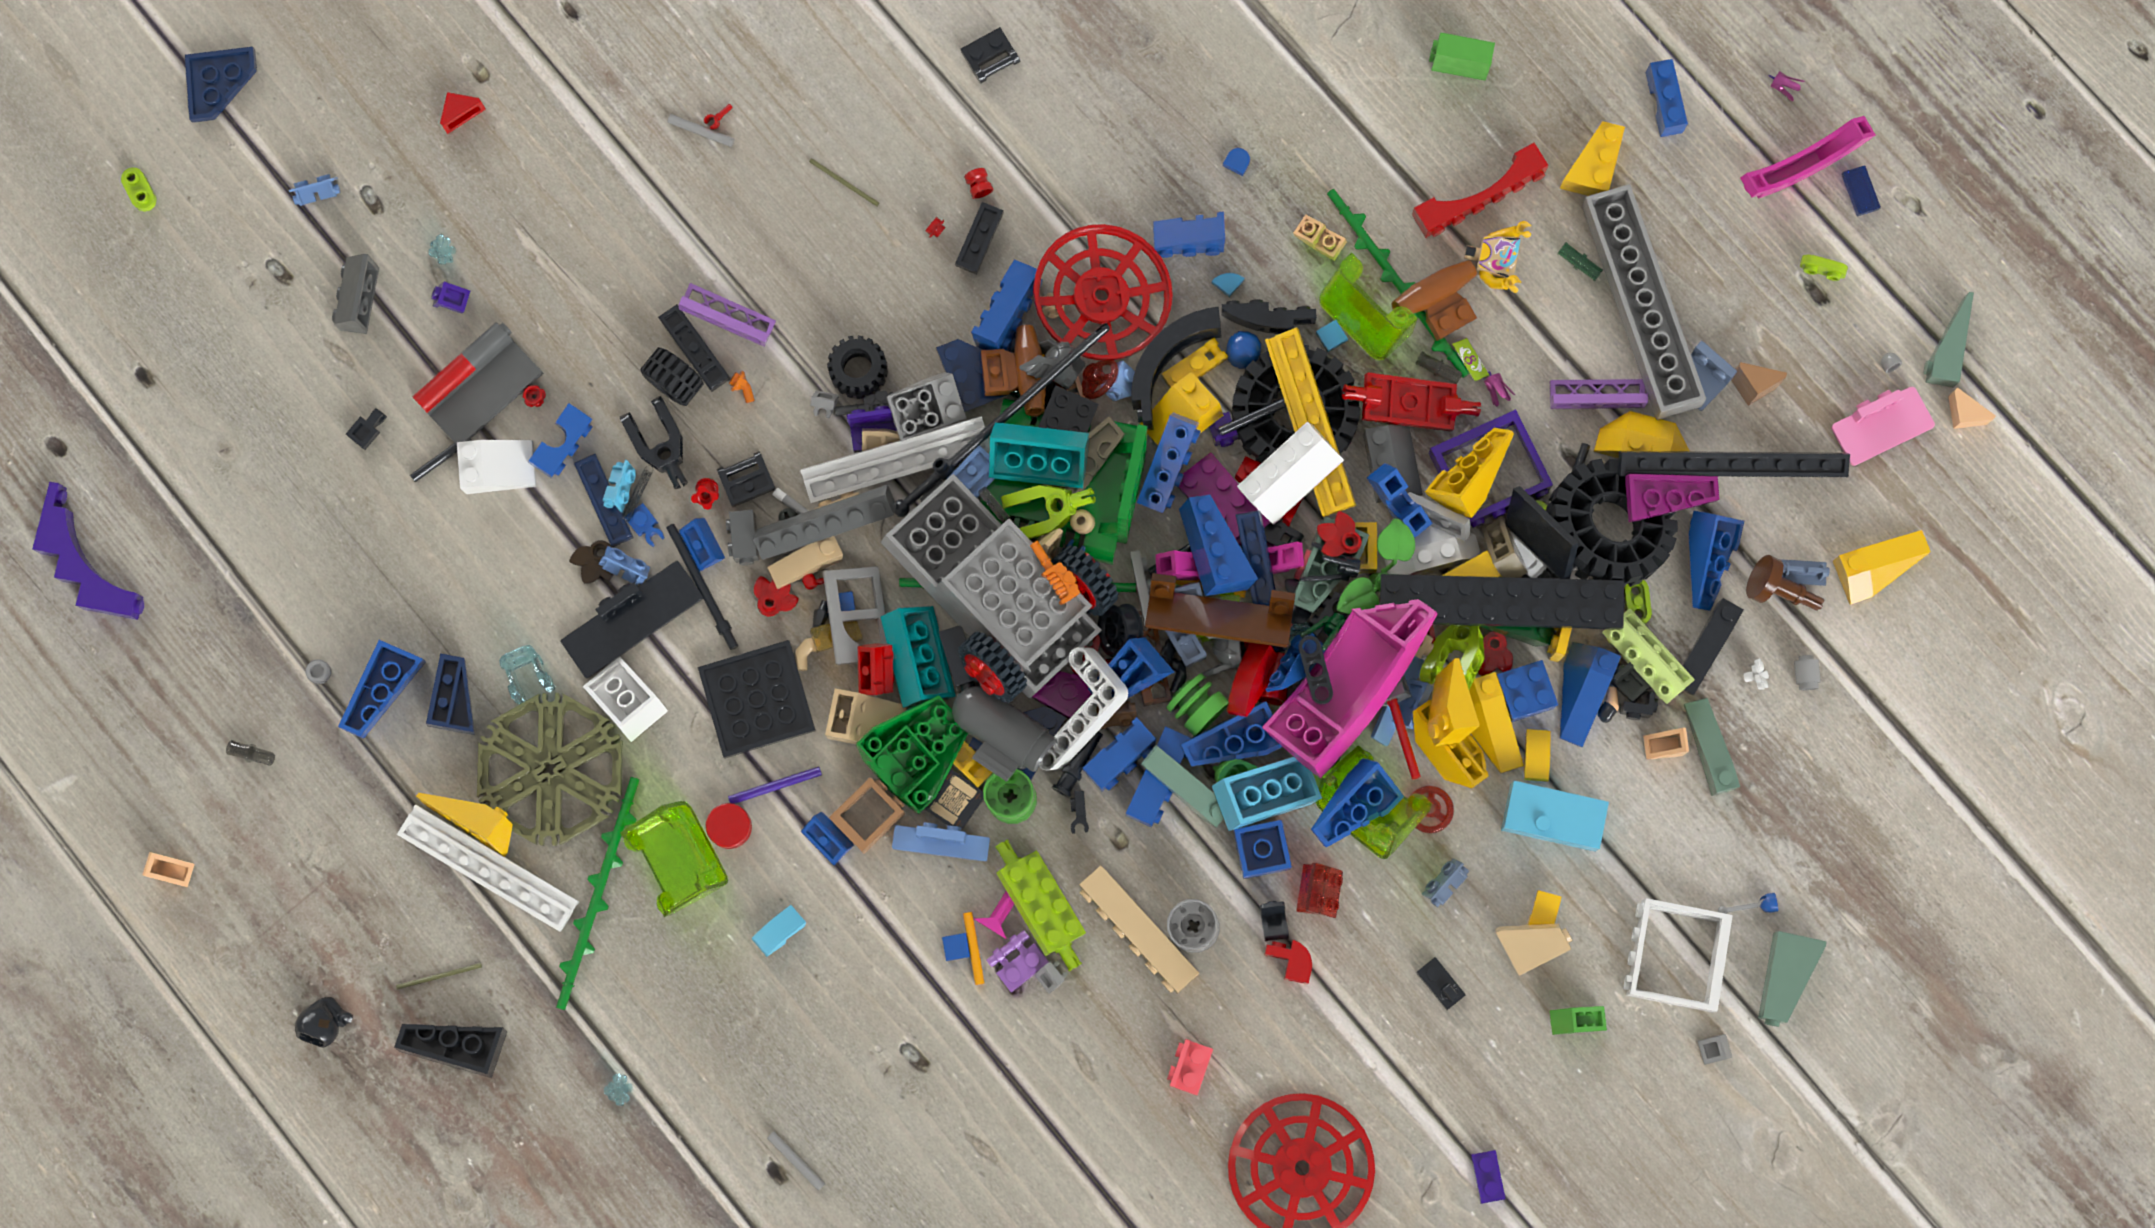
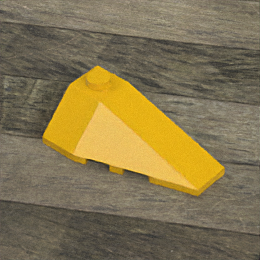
M1493 428L1473 445L1474 450L1464 458L1462 456L1455 460L1457 464L1448 472L1443 470L1439 473L1425 493L1446 509L1472 518L1487 498L1513 438V431Z
M1920 530L1844 553L1833 560V564L1848 602L1851 605L1876 595L1931 551L1923 531Z
M1496 672L1475 678L1469 692L1480 726L1470 734L1483 748L1484 753L1500 774L1523 767L1524 764Z
M418 792L416 797L426 807L449 822L453 819L452 822L467 834L471 833L482 844L503 857L507 855L513 824L506 818L508 814L501 808L496 806L495 809H492L485 804Z

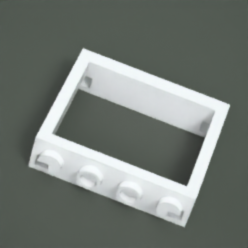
M1648 898L1643 899L1636 907L1635 917L1639 918L1638 926L1634 927L1632 931L1631 941L1635 942L1634 950L1630 951L1627 964L1631 968L1630 974L1626 975L1624 980V989L1627 990L1626 996L1712 1013L1717 1012L1733 915ZM1650 909L1717 922L1704 1002L1637 989Z

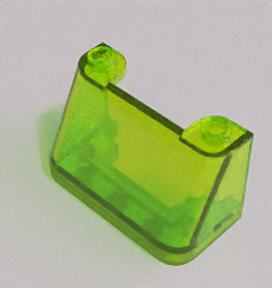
M1351 252L1341 262L1321 291L1319 303L1372 358L1384 360L1413 334L1418 318L1405 307H1397L1387 314L1356 283L1362 275L1363 265Z
M1358 745L1322 776L1318 787L1322 799L1316 801V805L1322 812L1346 775L1362 758L1374 761L1371 753ZM1414 793L1409 798L1404 796L1388 814L1373 819L1365 827L1361 826L1353 830L1350 835L1379 858L1387 859L1427 815L1432 803L1421 794Z
M685 801L661 805L620 832L625 846L634 852L642 851L662 890V893L657 896L656 904L664 917L671 916L719 890L728 883V876L696 814Z

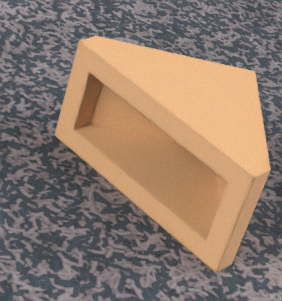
M1958 387L1948 396L1954 429L1987 425L1996 417V415Z
M1686 728L1643 736L1646 759L1684 756L1689 752Z
M149 852L142 875L188 887L195 864Z

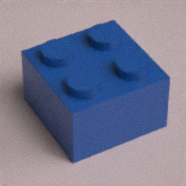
M1543 660L1497 674L1511 723L1553 710L1558 706Z
M1282 820L1234 829L1233 834L1243 879L1287 871L1292 868Z

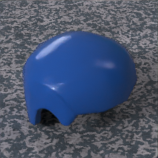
M1238 331L1229 338L1226 354L1232 366L1245 369L1253 360L1256 362L1259 359L1262 347L1257 335L1248 331Z

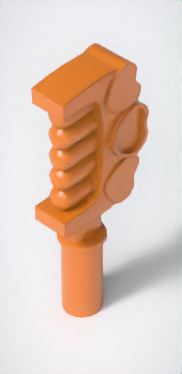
M1038 540L1032 543L1030 547L1046 570L1041 575L1043 578L1046 577L1047 580H1050L1049 584L1053 585L1052 588L1059 595V604L1063 605L1078 596L1080 591L1075 583L1076 578L1073 576V573L1067 571V568L1060 562L1053 565Z

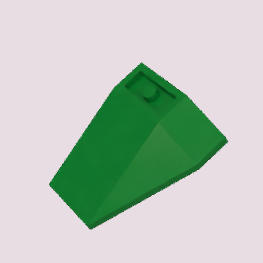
M938 695L872 727L856 743V746L863 761L889 791L917 814H920L936 798L968 733L958 726L953 718L952 709Z

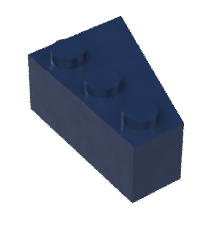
M440 653L426 720L428 727L475 735L465 658Z

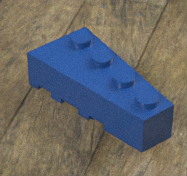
M1211 495L1189 497L1179 508V512L1205 596L1248 590L1258 580V577Z
M378 640L338 727L364 739L426 661L414 654Z

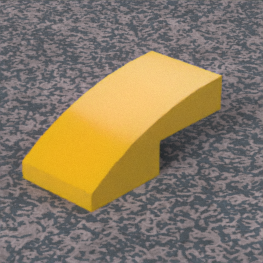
M1526 729L1524 780L1549 781L1551 731Z
M964 741L953 764L978 788L993 772L972 759L976 752Z
M1538 890L1527 925L1555 924L1562 897Z

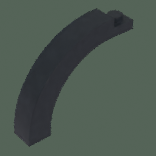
M1219 306L1192 312L1172 322L1150 342L1143 352L1133 376L1131 401L1133 410H1137L1138 423L1143 422V425L1147 426V430H1154L1152 414L1153 391L1156 381L1167 363L1179 352L1195 343L1213 338H1222Z

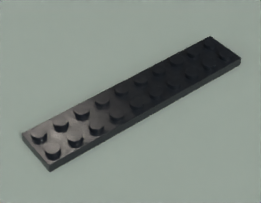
M1381 574L1380 605L1395 603V605L1409 603L1410 600L1419 599L1437 612V616L1432 623L1434 625L1622 630L1624 628V580Z

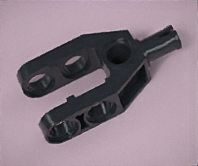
M659 396L653 399L651 403L668 433V441L659 443L654 448L649 449L631 413H626L619 418L640 458L659 472H666L674 489H680L681 486L677 479L680 480L683 487L688 484L679 467L683 463V436L663 398ZM670 451L671 455L668 459H660L663 452Z

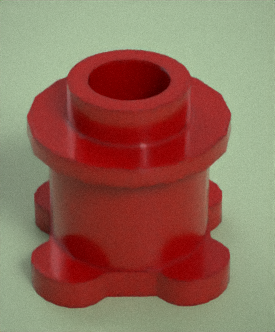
M710 478L700 479L696 483V493L692 494L691 501L702 505L706 510L711 509L712 503L719 498L717 482Z

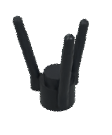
M1316 542L1311 543L1313 547L1322 550V544H1318ZM1344 553L1338 556L1340 559L1323 555V560L1338 564L1337 572H1341V574L1301 577L1300 580L1302 582L1349 581L1350 577L1356 578L1358 576L1361 561L1360 559L1353 558L1352 555Z

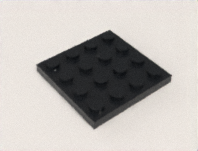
M790 640L698 667L724 759L816 731Z

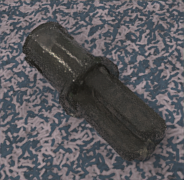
M1424 351L1421 352L1418 357L1419 360L1416 361L1417 366L1419 365L1434 373L1433 376L1436 377L1438 375L1453 384H1457L1462 377V372L1445 364L1443 359L1439 361Z
M231 740L226 747L227 755L240 757L248 763L254 761L271 766L275 760L273 752L256 748L254 744L246 745Z

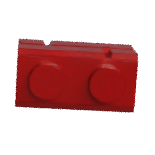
M874 643L857 646L859 693L865 695L893 693L894 654L892 645Z

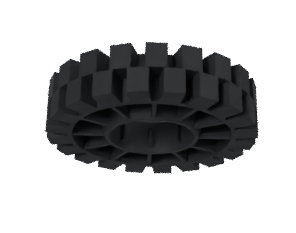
M1304 345L1339 454L1341 455L1351 444L1360 419V401L1342 399V394H1345V392H1342L1344 384L1354 386L1355 380L1350 371L1345 372L1343 363L1336 357L1331 359L1327 356V351L1318 347L1316 351L1309 350V345ZM1269 351L1262 353L1256 362L1253 360L1245 368L1243 376H1240L1233 396L1232 421L1271 404L1273 398L1277 399V393L1281 391ZM1275 412L1237 429V439L1242 441L1243 449L1249 456L1253 454L1259 463H1263L1295 433V431L1285 429L1284 425L1281 426L1276 422L1273 417Z
M1609 458L1605 464L1602 459L1591 460L1587 466L1585 463L1579 465L1563 479L1550 496L1549 501L1551 502L1546 507V512L1579 542L1573 564L1578 567L1575 573L1576 577L1587 579L1589 576H1592L1593 580H1624V587L1627 584L1629 587H1632L1649 578L1670 556L1669 553L1674 549L1677 538L1672 536L1678 532V521L1671 520L1670 518L1676 511L1632 522L1633 531L1631 534L1633 536L1629 541L1625 539L1623 542H1616L1606 538L1594 525L1592 519L1593 506L1597 503L1600 505L1603 502H1610L1620 506L1628 514L1625 476L1618 475V459Z

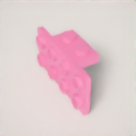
M1909 387L1901 392L1900 390L1894 392L1887 390L1877 396L1878 400L1874 402L1866 400L1856 406L1857 410L1851 416L1832 425L1831 429L1843 452L1850 454V464L1852 466H1856L1923 434L1935 426L1915 387Z

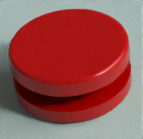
M724 803L718 805L707 817V835L712 842L721 848H738L751 835V818L742 807L736 804Z

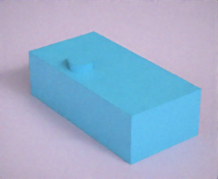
M1295 757L1224 778L1212 785L1228 831L1309 806L1322 799L1313 773Z
M1513 781L1509 788L1501 831L1596 852L1601 846L1609 802Z

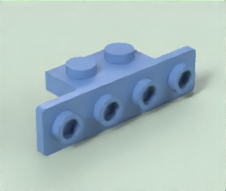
M1414 656L1404 673L1412 697L1398 702L1405 727L1414 730L1413 711L1427 702L1433 686L1429 683L1417 680L1424 660L1417 656ZM1383 706L1371 738L1384 746H1388L1396 727L1390 707Z
M924 822L923 826H917V828L895 826L892 843L894 850L987 861L990 844L989 837L967 835L961 831V827L947 826V829L937 828L938 824Z

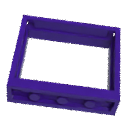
M1516 409L1433 446L1428 453L1438 474L1443 470L1448 472L1449 468L1443 456L1479 441L1493 428L1505 429L1513 425L1541 483L1525 491L1532 498L1541 499L1549 494V490L1553 486ZM1511 496L1477 511L1472 518L1466 517L1470 519V526L1472 528L1479 527L1485 523V519L1491 516L1496 519L1501 515H1505L1507 513L1506 510L1509 509Z

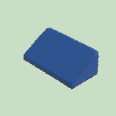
M696 518L679 530L699 571L725 558L705 518Z
M823 812L814 815L800 831L832 865H835L854 846L853 842Z

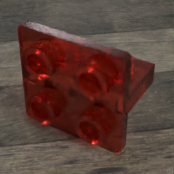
M1312 863V865L1303 864L1296 912L1336 918L1339 909L1340 890L1343 884V871L1319 863Z

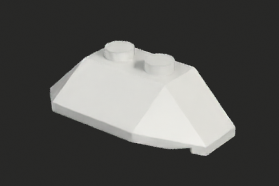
M1430 525L1414 538L1415 551L1411 559L1408 561L1397 560V564L1387 572L1388 574L1422 575L1461 565L1481 554L1477 538L1471 533L1468 539L1464 541ZM1384 560L1386 566L1392 562V560Z

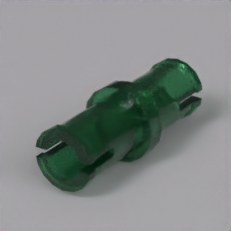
M1567 242L1557 253L1574 265L1573 268L1575 270L1579 269L1593 279V281L1604 270L1586 258L1588 255L1585 253L1582 255Z

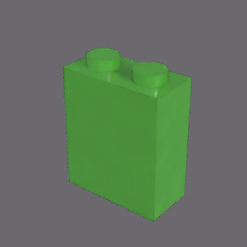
M1440 32L1438 40H1433L1429 62L1433 63L1431 71L1486 81L1492 63L1495 42Z

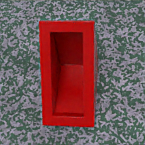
M447 92L440 124L448 134L486 110V108L477 97Z

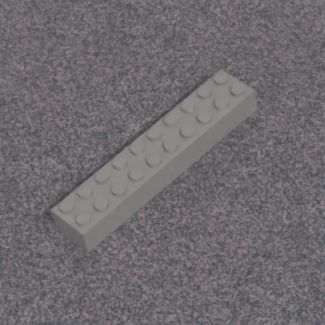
M1625 185L1585 197L1582 209L1656 420L1702 407L1706 396L1631 185Z

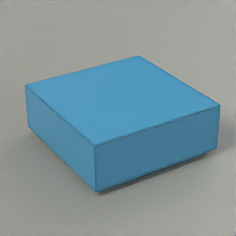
M1336 320L1315 333L1327 352L1348 341L1347 336Z

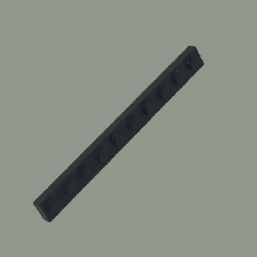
M1619 451L1618 475L1848 477L1850 454L1831 452Z

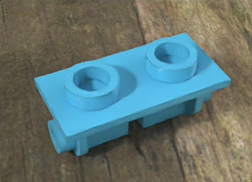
M625 460L624 463L617 462L612 467L609 483L616 485L607 486L603 497L605 507L613 508V505H615L620 512L624 511L625 504L629 501V491L636 478V470L628 460Z

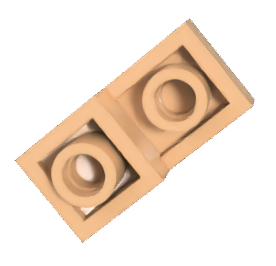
M1306 214L1293 232L1294 236L1334 261L1347 243L1346 238L1328 230L1325 224Z

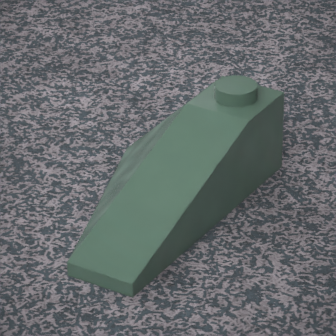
M1325 517L1320 521V524L1335 523V520ZM1355 529V532L1361 537L1362 544L1356 553L1347 555H1352L1353 558L1359 559L1369 534ZM1316 531L1312 542L1324 545L1326 542L1319 537ZM1350 539L1345 540L1346 545H1353ZM1311 545V552L1300 578L1341 574V572H1337L1338 564L1323 560L1322 556L1328 555ZM1299 578L1295 590L1294 605L1313 613L1340 580L1302 582Z

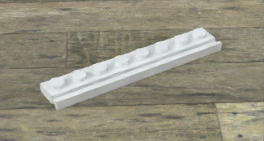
M982 416L904 441L899 440L801 469L810 503L932 468L937 458L949 460L985 428ZM989 438L980 444L986 452L990 451Z
M417 805L413 807V811L408 815L398 831V836L554 929L562 931L579 901Z

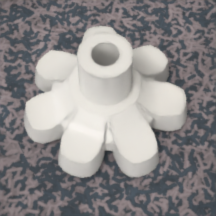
M1760 658L1754 661L1751 672L1744 673L1745 682L1755 681L1758 689L1764 690L1768 688L1766 679L1769 678L1768 671H1763L1764 664Z

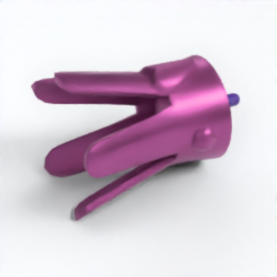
M1781 71L1778 72L1776 77L1769 75L1770 78L1774 79L1770 87L1781 92L1792 102L1794 101L1793 96L1783 86L1799 91L1801 86L1792 80L1805 82L1801 79L1786 76Z
M1488 371L1490 376L1484 380V383L1490 392L1493 405L1499 406L1496 390L1502 398L1511 401L1506 388L1513 395L1516 394L1504 383L1501 374L1496 373L1492 375Z

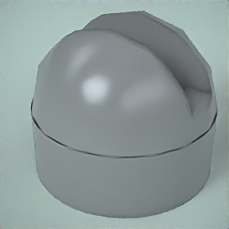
M1886 353L1882 357L1881 365L1886 373H1890L1902 365V361L1895 353Z

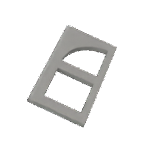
M876 566L823 571L836 665L858 663L857 646L861 645L852 640L847 634L843 622L877 619L881 644H887L880 618L885 615L879 568ZM871 578L875 608L841 611L837 581Z

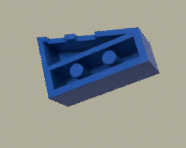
M1224 211L1217 212V217L1205 219L1202 214L1196 215V220L1183 221L1181 217L1153 221L1154 250L1158 252L1161 258H1169L1173 254H1183L1184 257L1196 256V253H1206L1208 256L1219 255L1220 252H1224L1225 246Z
M1145 637L1129 639L1108 664L1126 685L1128 698L1174 673L1172 668ZM1112 689L1111 692L1112 697H1114L1115 694L1114 689Z
M1137 717L1132 721V725L1123 733L1120 732L1112 743L1106 748L1104 747L1083 767V772L1101 792L1105 789L1110 791L1119 783L1117 778L1123 773L1126 775L1131 773L1137 767L1135 763L1141 757L1145 759L1156 744V738Z

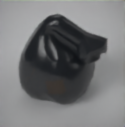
M321 998L304 1009L297 1017L295 1022L296 1037L321 1048L327 1047L337 1038L339 1027H345L347 1023H351L353 1014L343 1010L334 998Z

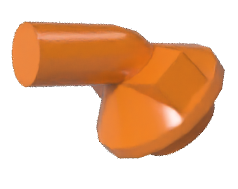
M741 371L739 374L735 372L729 382V385L732 386L730 390L734 392L742 389L745 402H754L753 392L746 380L745 372Z

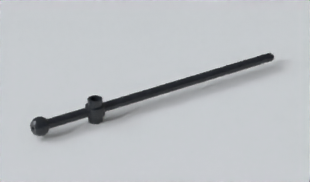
M1104 323L949 460L937 458L933 463L935 472L904 500L898 499L895 501V514L898 517L907 516L913 503L939 480H947L955 471V466L991 435L995 423H1005L1102 338L1110 330V326Z

